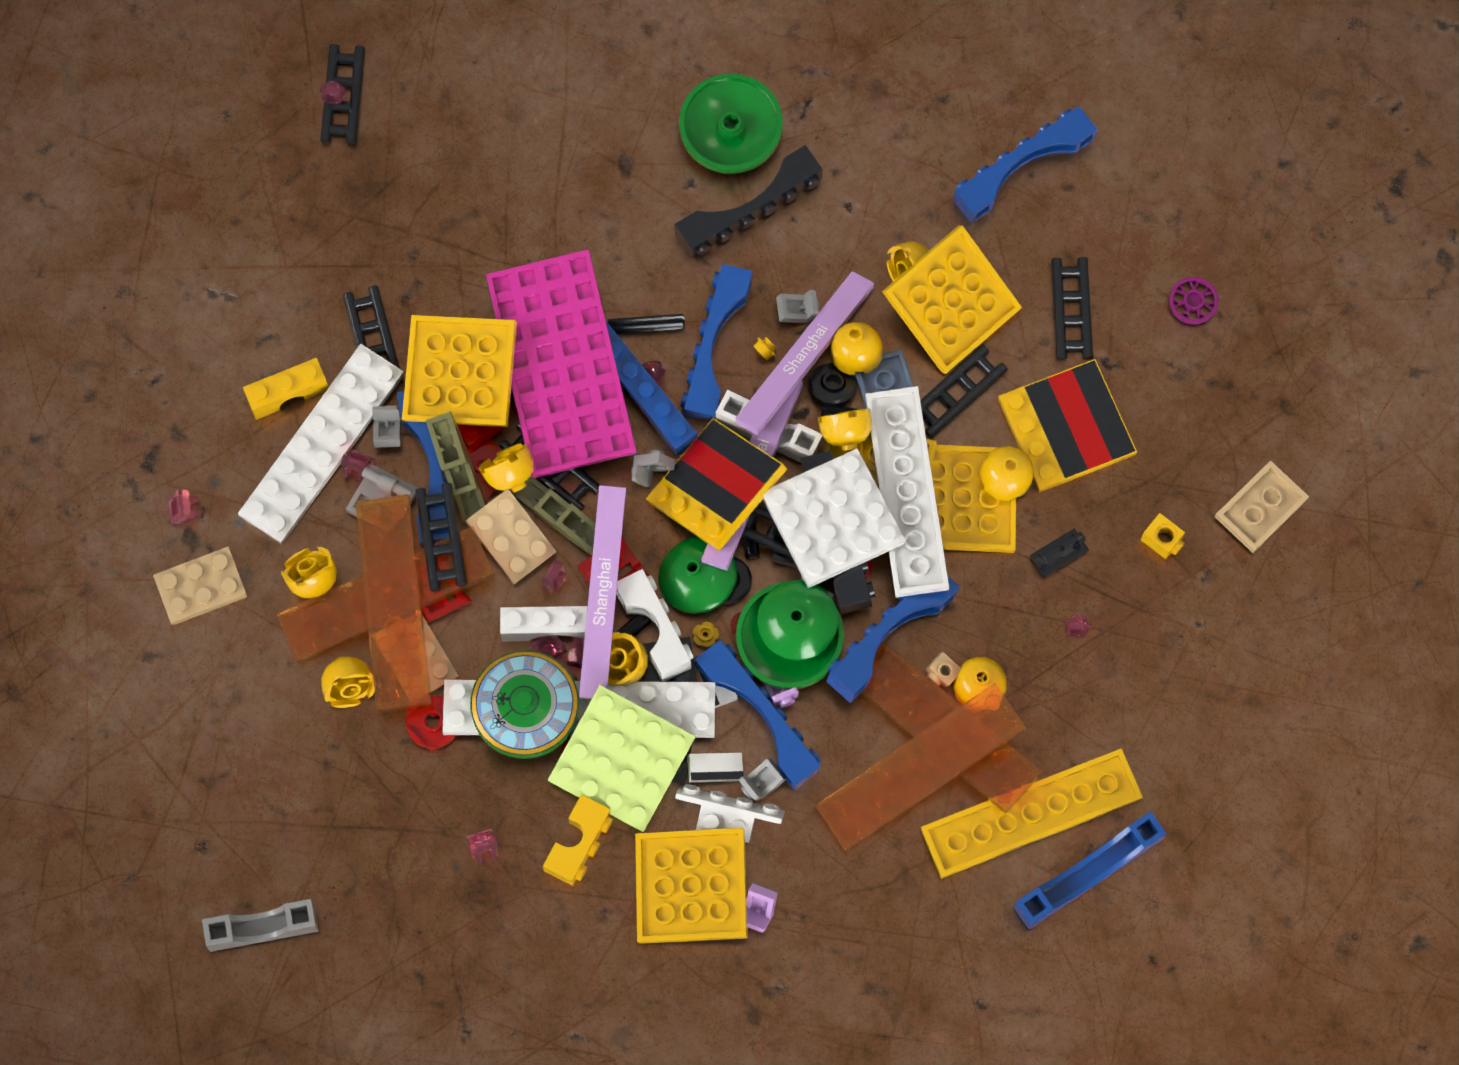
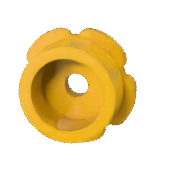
M758 337V341L753 347L767 361L772 356L776 357L773 351L777 347L767 337L763 340Z
M710 622L696 625L692 632L695 644L705 648L713 646L719 637L718 629L714 628V625ZM703 633H708V636L704 637Z

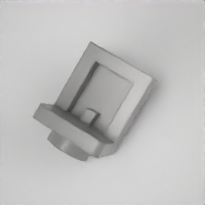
M809 290L804 295L780 294L776 297L779 322L808 323L819 313L820 303L816 297V290Z
M374 406L372 408L374 448L401 447L399 406Z
M650 450L648 454L634 455L632 481L644 487H651L653 472L674 470L675 459L666 456L665 452L661 450Z
M767 758L748 776H742L739 782L743 785L741 787L743 793L749 799L756 801L764 800L787 778L772 759Z

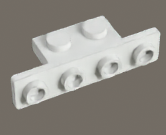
M691 784L680 785L675 796L676 799L701 805L696 830L744 828L745 842L747 843L750 841L755 818L781 824L785 813L784 810H780L774 804L766 803L760 805L753 803L751 799L745 797L735 799L727 797L725 793L720 791H702L698 786Z

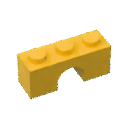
M317 357L243 387L256 420L280 411V405L291 398L302 396L307 400L325 393L329 388Z
M581 794L569 816V823L582 831V840L574 847H565L555 842L543 865L544 872L572 886L576 880L581 881L587 870V866L584 864L589 856L594 857L600 846V842L597 841L602 832L607 833L613 819L610 818V809Z

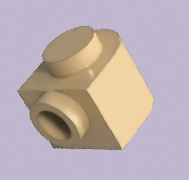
M940 652L925 669L928 673L926 678L936 687L940 685L947 687L955 680L961 668L944 652Z

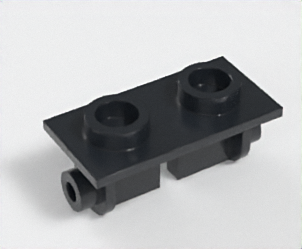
M1074 528L1032 553L1030 557L1042 575L1046 577L1088 552L1089 549L1084 543L1086 538L1081 531L1077 532Z

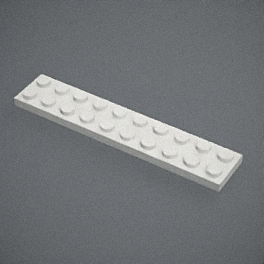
M444 680L443 735H479L473 723L470 709L471 693L476 680ZM575 681L579 694L580 681ZM635 682L628 686H613L610 684L607 686L608 689L696 736L695 738H715V682ZM579 699V715L570 736L575 731L591 700Z

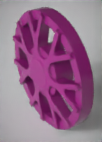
M1187 277L1180 280L1174 285L1169 296L1170 309L1175 317L1184 323L1192 325L1202 324L1211 319L1219 303L1218 294L1214 286L1200 277ZM1189 283L1192 290L1185 292L1182 285ZM1199 283L1206 286L1203 293L1196 290ZM1177 293L1184 296L1183 301L1174 300V294ZM1213 295L1214 302H1205V296ZM1184 305L1187 310L1180 314L1177 308ZM1203 306L1211 311L1207 316L1200 311ZM1189 312H1197V319H1190Z

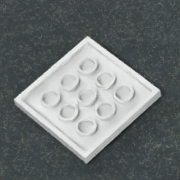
M858 449L775 485L763 495V501L808 588L905 544L906 540Z

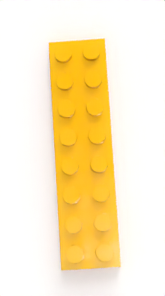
M1121 748L924 825L920 830L941 879L1141 801L1143 796Z

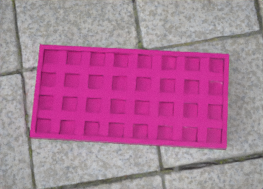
M589 249L486 274L496 319L515 320L517 322L511 386L524 442L534 460L533 478L636 454L635 442Z

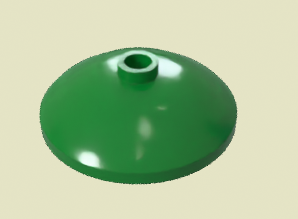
M699 537L689 538L678 543L666 554L659 568L658 582L664 598L671 606L685 613L700 614L714 610L729 598L735 588L737 565L734 557L726 571L702 563L701 559L708 543ZM692 566H697L694 572L689 571Z
M794 580L776 586L765 596L758 610L757 626L762 641L770 651L787 660L802 661L818 656L830 646L838 629V613L833 599L823 588L818 585L808 588L805 581ZM796 612L802 615L798 621L792 619V615Z

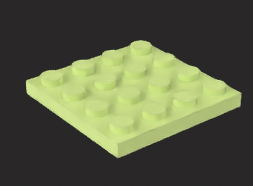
M600 684L548 781L579 798L582 794L609 808L610 815L644 832L696 736Z

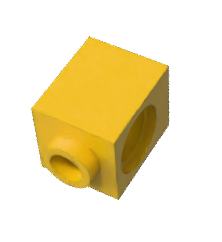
M1159 513L1144 531L1141 541L1167 559L1171 553L1176 555L1183 547L1184 542L1182 539L1185 532ZM1166 533L1171 537L1172 541L1162 542L1158 535Z

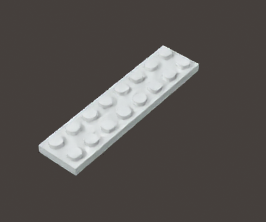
M360 344L238 512V515L283 545L372 421V408L374 406H382L405 375L404 371Z
M918 386L867 393L865 396L867 409L870 408L872 417L871 436L879 490L906 540L905 544L889 551L895 596L897 598L949 590Z

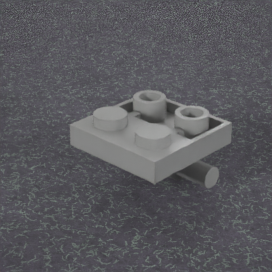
M372 464L370 468H364L361 475L364 478L349 502L346 512L393 536L416 497L415 490L418 488Z

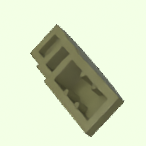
M448 412L427 419L426 423L441 470L445 472L448 483L452 484L453 495L456 499L462 521L465 522L487 505L460 430L452 412Z
M533 476L525 481L526 487L512 493L521 504L593 556L596 523L572 503H567L552 489L548 490Z

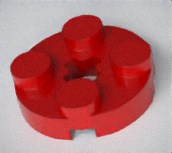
M421 696L407 710L406 728L408 735L417 745L429 750L442 748L451 743L456 735H443L444 696ZM438 716L440 718L437 721L438 726L436 728L433 726L428 728L426 726L428 724L427 717L435 718Z

